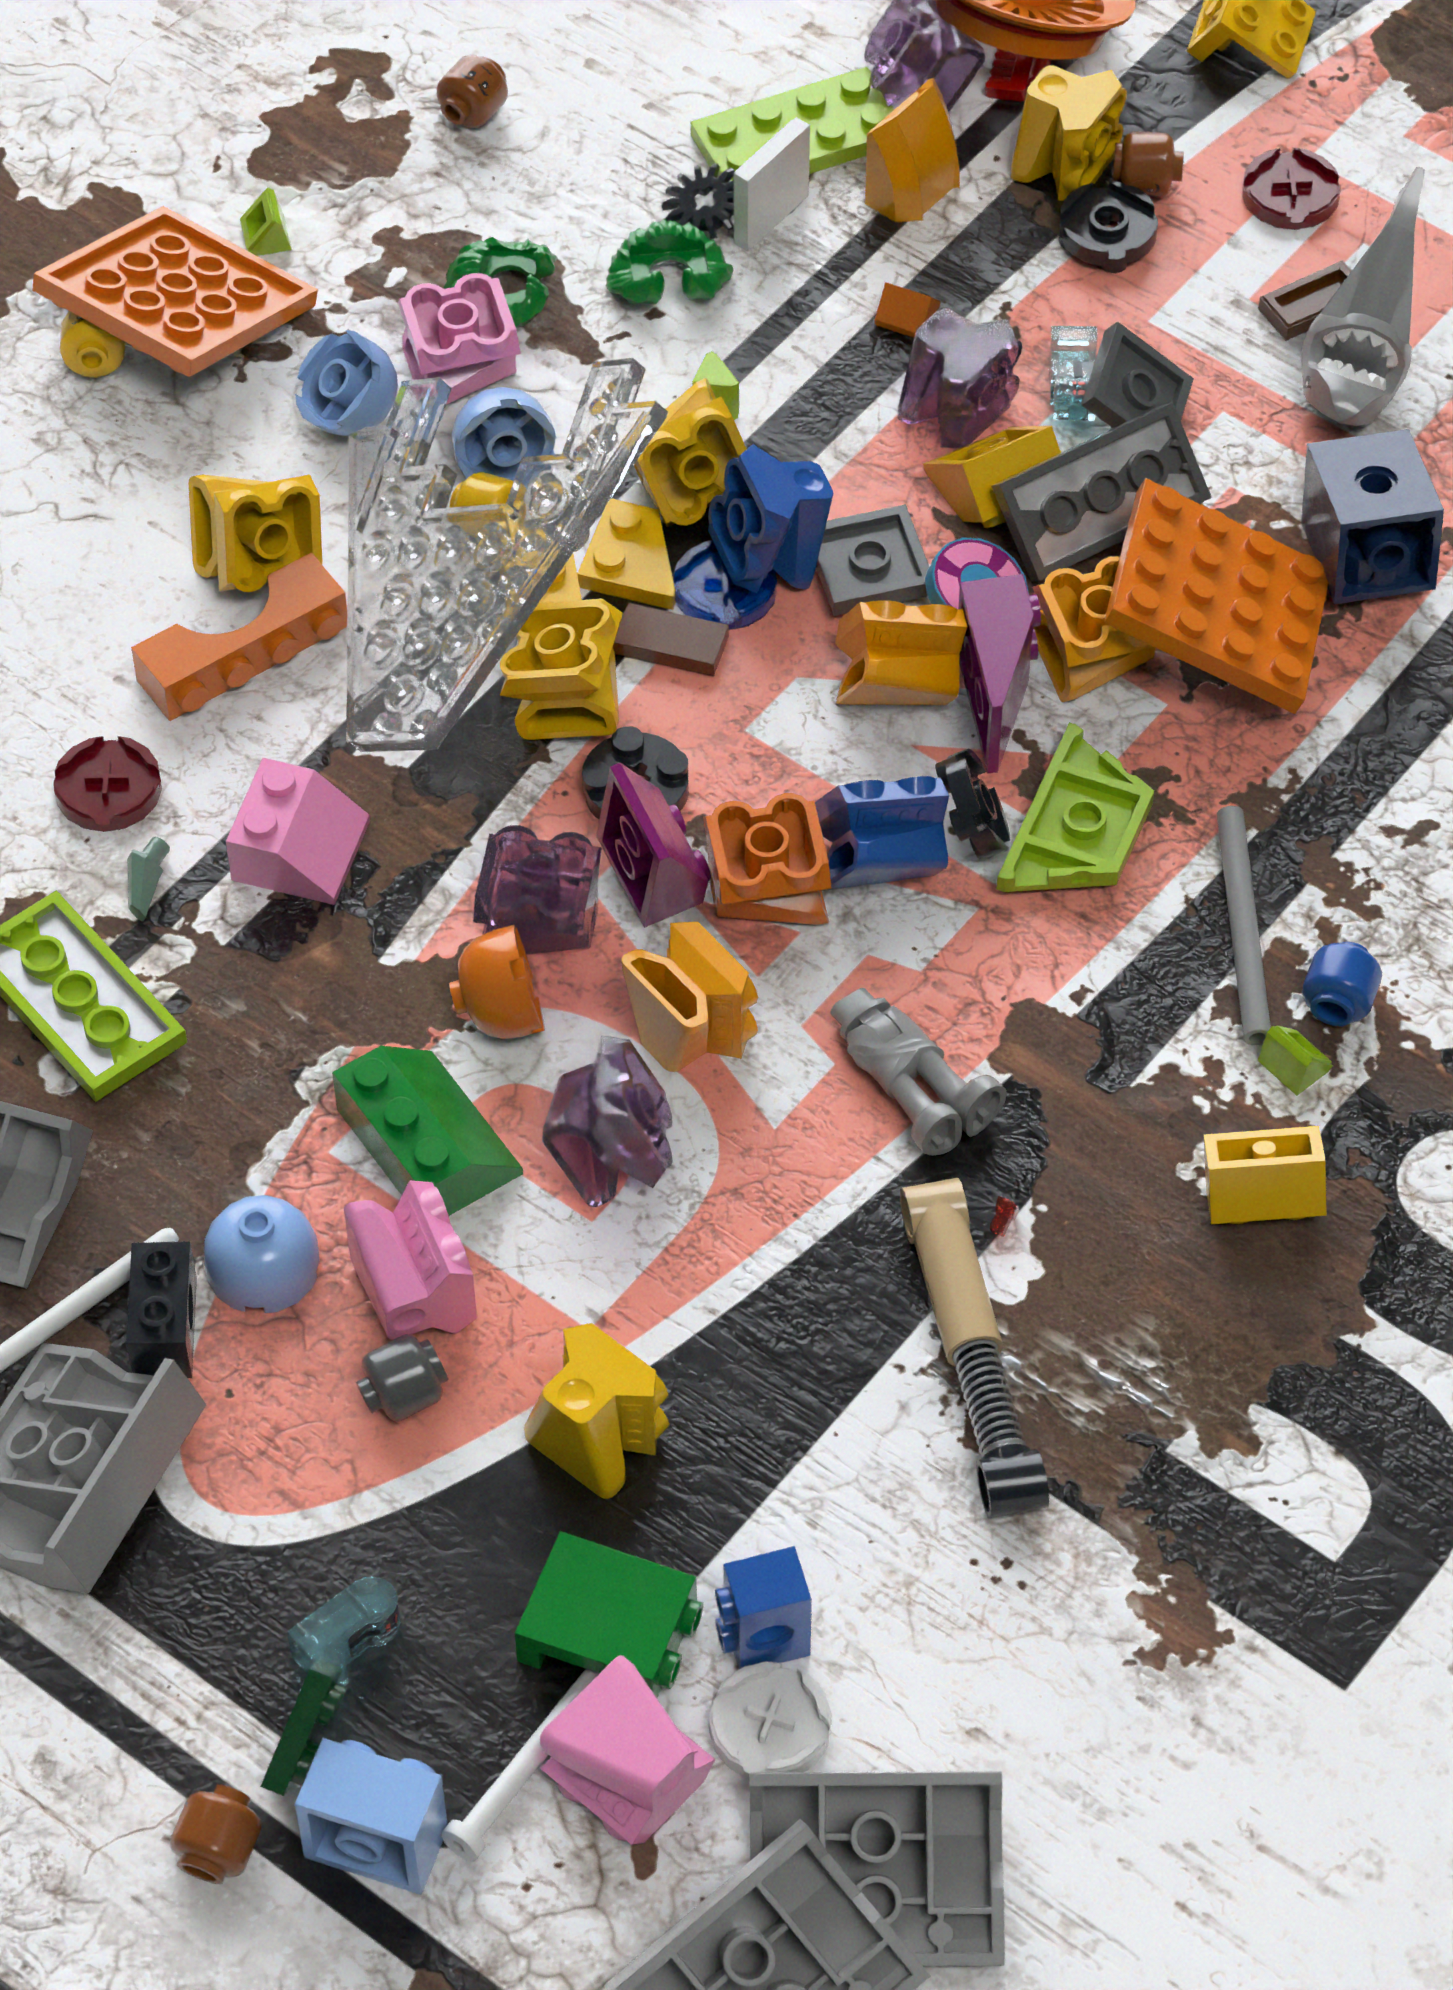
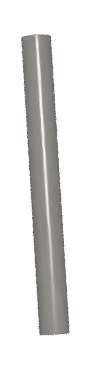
M1226 806L1217 812V823L1244 1041L1249 1045H1263L1271 1025L1244 811L1238 806Z

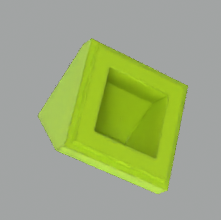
M268 187L240 218L247 251L256 256L292 250L282 209L274 189Z
M711 351L705 355L692 381V385L707 378L716 399L722 396L735 420L739 414V382L717 353L715 354Z
M1278 1025L1271 1026L1267 1031L1257 1060L1296 1096L1328 1073L1333 1067L1332 1061L1297 1030Z

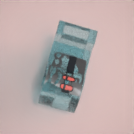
M1051 326L1049 384L1053 421H1094L1095 415L1081 404L1096 360L1097 326Z
M375 1576L363 1577L349 1585L287 1631L291 1657L307 1674L309 1669L320 1659L340 1667L342 1672L337 1683L343 1686L349 1684L346 1666L364 1653L368 1647L381 1646L391 1641L399 1631L401 1625L397 1592L393 1585L385 1579Z

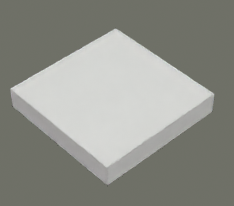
M797 117L794 120L792 119L734 172V244L747 252L809 196L810 125Z

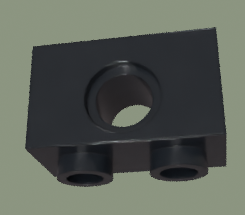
M190 1241L132 1243L126 1346L132 1373L154 1376L164 1359H173L185 1376L192 1378L197 1276Z

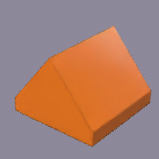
M885 282L875 317V325L921 340L940 307V301Z

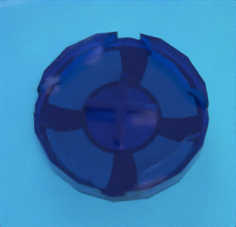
M713 540L703 542L688 550L676 564L673 583L677 607L686 616L729 625V630L748 627L764 618L775 602L777 593L776 571L772 569L768 573L758 593L738 586L732 582Z

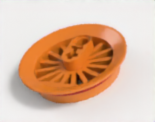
M931 0L934 10L944 21L975 40L1020 55L1061 60L1082 58L1095 53L1101 47L1105 35L1110 29L1121 26L1129 21L1136 5L1135 0Z

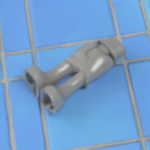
M860 988L836 1002L832 1007L830 1013L841 1025L840 1036L848 1043V1054L853 1057L857 1066L876 1079L888 1096L898 1101L913 1123L912 1138L924 1154L934 1156L951 1151L958 1145L962 1130L969 1137L977 1135L996 1117L1004 1105L1007 1092L998 1080L990 1075H982L966 1083L943 1060L944 1051L934 1041L930 1040L909 1016L894 1005L890 1006L885 998L875 999L865 988ZM920 1074L943 1103L935 1104L914 1079Z

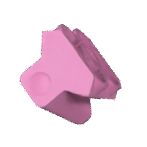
M481 273L468 274L460 278L455 287L447 289L430 283L419 284L411 288L404 298L398 300L406 327L402 339L403 351L424 412L436 410L516 373V355L521 354L516 327L499 278L492 279L488 275Z
M409 1181L393 1213L370 1200L351 1202L344 1207L351 1262L389 1339H396L406 1334L411 1335L431 1327L457 1334L477 1318L473 1273L463 1244L451 1226L439 1190L434 1187L433 1182Z
M624 1656L616 1657L545 1727L540 1736L542 1749L551 1757L540 1769L557 1782L558 1789L565 1798L573 1802L582 1803L602 1820L604 1828L611 1836L618 1840L627 1841L631 1845L645 1843L704 1783L716 1760L676 1727L634 1664Z

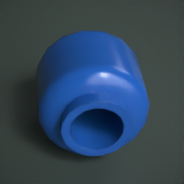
M1346 941L1324 945L1314 954L1302 988L1304 1001L1312 1014L1323 1023L1332 1026H1345L1349 1023L1361 1021L1372 1009L1381 984V967L1368 950L1358 943Z

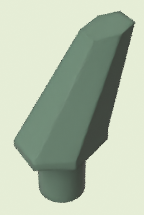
M153 837L142 852L133 849L127 859L128 909L141 921H144L159 878L164 871L159 865L170 851L167 842L159 837Z

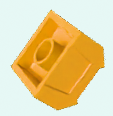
M934 78L925 82L867 133L865 204L894 222L923 221V214L950 190L960 188V170L954 132L943 96Z

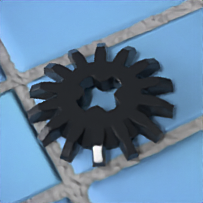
M713 163L708 170L707 176L703 177L702 169L697 165L694 166L695 180L693 181L688 176L680 173L677 176V180L684 188L679 186H668L666 188V194L676 198L667 199L662 202V211L672 210L664 219L666 221H679V224L682 226L689 222L693 226L698 227L700 231L708 232L710 240L718 238L716 229L722 226L728 232L734 228L730 222L732 215L734 216V180L731 179L734 177L735 170L729 168L718 176L720 166ZM710 192H714L712 197L715 204L712 207L703 205L697 210V203L694 197L698 194L706 196Z

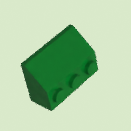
M379 1046L332 1072L338 1112L401 1195L409 1181L433 1182L434 1187L439 1190L448 1216L523 1175L522 1166L432 1051Z

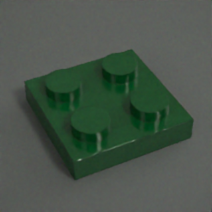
M320 1659L309 1669L260 1787L284 1796L295 1783L300 1786L303 1785L320 1744L313 1741L319 1724L328 1728L330 1722H333L346 1693L347 1687L337 1683L342 1668Z

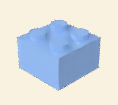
M323 1738L295 1802L304 1858L422 1895L443 1843L441 1833L447 1826L442 1776L436 1774L430 1766L418 1760L402 1759L398 1762L376 1755L375 1751L370 1747L357 1741L345 1740L342 1743Z

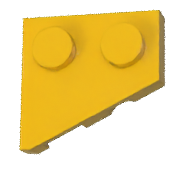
M609 498L577 572L580 588L673 610L675 607V588L659 510Z

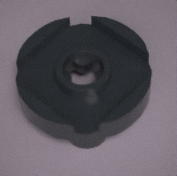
M1109 181V188L1094 190L1093 183L1083 185L1072 191L1062 203L1059 243L1062 248L1068 250L1075 257L1087 263L1099 265L1105 272H1122L1127 268L1128 263L1135 262L1144 257L1156 242L1158 218L1154 213L1155 205L1152 199L1142 190L1134 186L1125 185L1123 182ZM1112 220L1117 222L1115 227H1104L1099 224H1108Z
M625 726L617 729L613 733L612 738L599 743L584 761L582 786L586 796V804L591 813L599 820L610 766L622 763L636 774L645 777V780L659 788L668 806L674 804L681 811L689 796L688 758L674 744L660 736L642 733L638 728Z
M968 748L948 756L946 760L936 763L937 776L941 778L948 793H951L956 806L955 809L949 811V817L959 840L969 839L971 847L979 859L989 858L1007 851L1009 847L1005 842L1010 841V833L1005 813L995 787L988 789L983 780L977 777L987 771L975 752Z

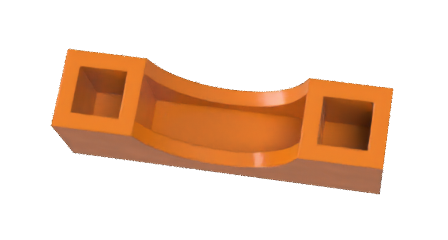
M312 553L267 575L269 597L266 606L246 626L227 633L205 634L189 630L176 623L131 647L137 682L169 721L186 712L199 709L205 702L231 688L244 685L252 677L276 664L289 661L295 654L321 640L334 637L340 630L349 626L345 591Z

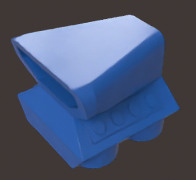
M752 444L739 458H732L727 463L724 475L725 491L723 495L715 496L710 503L708 531L734 584L758 593L763 580L766 579L768 573L773 569L791 586L808 589L814 578L833 499V490L822 468L813 461L780 462Z
M918 776L891 782H883L881 780L858 781L838 785L815 802L822 836L832 842L827 855L831 889L935 876L947 868L948 852L943 821L949 793L941 778Z

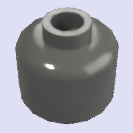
M406 1334L367 1353L362 1360V1368L366 1377L357 1381L356 1384L371 1413L383 1409L388 1418L398 1422L437 1403L442 1397L443 1389L441 1384L448 1381V1377L430 1341L426 1339L419 1343L414 1336Z

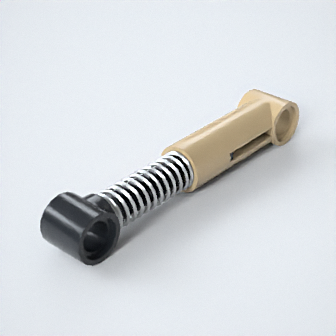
M952 1178L901 1188L900 1204L906 1234L910 1243L915 1244L946 1358L949 1364L956 1367V1371L959 1374L958 1378L959 1382L962 1383L963 1396L965 1401H967L968 1414L972 1419L973 1432L977 1437V1445L980 1446L981 1459L977 1460L976 1471L985 1513L991 1519L1047 1508L1049 1506V1488L1044 1464L1038 1449L1030 1450L1026 1446L1025 1441L1022 1440L1023 1433L1019 1431L1021 1426L1020 1423L1016 1422L1018 1416L1014 1413L1016 1408L1015 1405L1011 1404L1013 1398L1009 1395L1010 1388L1006 1386L1008 1381L1007 1378L1003 1377L1005 1371L1001 1368L1002 1360L998 1359L1004 1346L970 1233L968 1207L959 1178Z

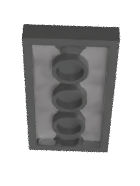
M1173 402L1163 404L991 486L1031 582L1040 581L1046 578L1052 571L1067 568L1123 541L1136 492L1145 478L1162 486L1171 487L1181 495L1199 504L1212 498Z

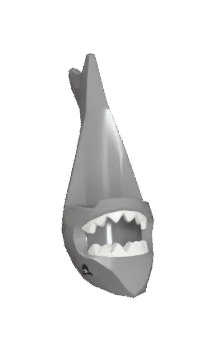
M1421 167L1415 168L1405 186L1399 191L1391 215L1380 234L1321 313L1312 322L1303 342L1301 364L1304 396L1321 413L1341 424L1359 426L1373 422L1393 399L1405 380L1410 367L1412 346L1409 345L1413 290L1414 232L1425 172Z

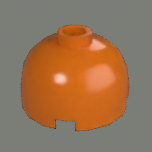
M515 925L492 930L475 938L464 948L458 960L459 980L449 983L457 1014L460 1015L468 1012L478 1030L488 1036L501 1039L523 1037L545 1031L539 997H535L532 979H534L522 939L518 929H515Z

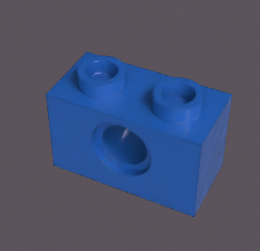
M795 1546L724 1563L723 1588L715 1590V1598L720 1617L715 1618V1625L723 1653L734 1652L738 1669L762 1662L784 1663L810 1656L812 1598Z

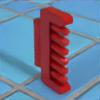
M997 48L998 51L995 52V59L992 62L993 68L990 69L991 76L985 82V96L994 99L1024 101L1029 85L1044 67L1050 66L1052 59L1030 57Z

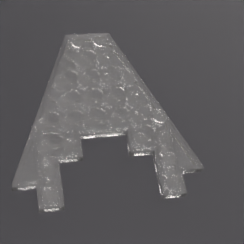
M634 358L593 362L562 454L522 457L507 502L504 504L446 508L458 474L446 464L425 465L452 389L439 377L402 381L387 424L384 426L364 427L349 434L346 742L359 752L437 750L573 552L580 550L587 543L590 536L589 529L665 421L668 411L656 400L635 402L646 369Z

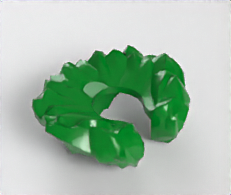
M663 219L659 222L652 221L646 229L638 228L630 232L628 239H624L621 247L617 249V253L611 257V265L608 268L609 275L606 277V287L613 294H621L630 304H657L663 296L665 287L664 277L661 271H653L650 274V270L659 262L672 260L678 261L687 267V269H683L681 285L682 292L688 299L708 300L714 298L715 294L723 288L722 283L731 280L734 270L732 265L726 263L721 247L717 246L714 240H710L698 227L693 226L689 222L682 226L676 221H666Z
M492 236L484 241L479 240L465 245L459 250V255L449 265L446 274L447 282L443 288L455 287L457 281L468 274L481 273L492 278L495 274L504 270L520 271L528 276L526 289L513 294H504L515 327H524L542 311L546 304L549 289L540 282V279L551 276L554 273V263L558 260V257L551 252L547 245H538L531 242L528 238L524 242H507Z

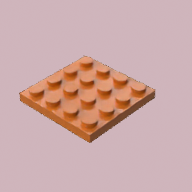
M165 206L35 272L32 291L49 299L56 306L69 310L130 344L135 350L154 357L170 366L175 372L188 377L193 376L315 307L318 294L317 288Z
M1145 478L1135 495L1104 623L1296 714L1306 698L1328 580L1322 563L1315 557L1300 553L1274 540L1264 532L1255 531L1240 524L1216 509H1209L1181 495L1171 487L1162 486Z

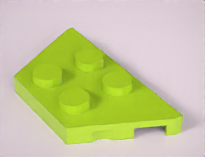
M1069 722L997 876L996 890L1015 892L1117 885L1153 805L1154 790L1138 776L1126 772L1122 767V763L1106 750L1100 754L1083 739L1084 730L1077 724Z

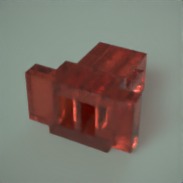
M998 1196L995 1206L996 1214L989 1228L991 1232L1004 1237L1011 1221L1016 1219L1019 1207L1015 1202Z

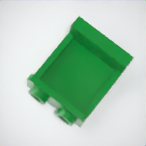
M560 1531L515 1631L517 1662L540 1669L545 1656L548 1655L601 1673L616 1657L624 1656L634 1664L656 1698H658L662 1687L667 1689L673 1687L682 1662V1654L677 1653L684 1635L691 1638L695 1635L702 1617L704 1603L697 1601V1577Z

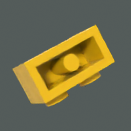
M1319 1126L1204 1135L1205 1182L1211 1224H1244L1250 1221L1299 1220L1305 1217L1327 1216L1326 1164Z

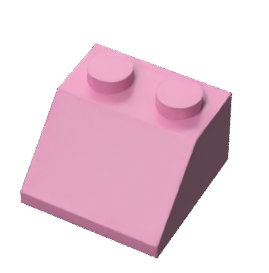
M262 758L226 839L231 880L335 905L370 823V815L314 769Z

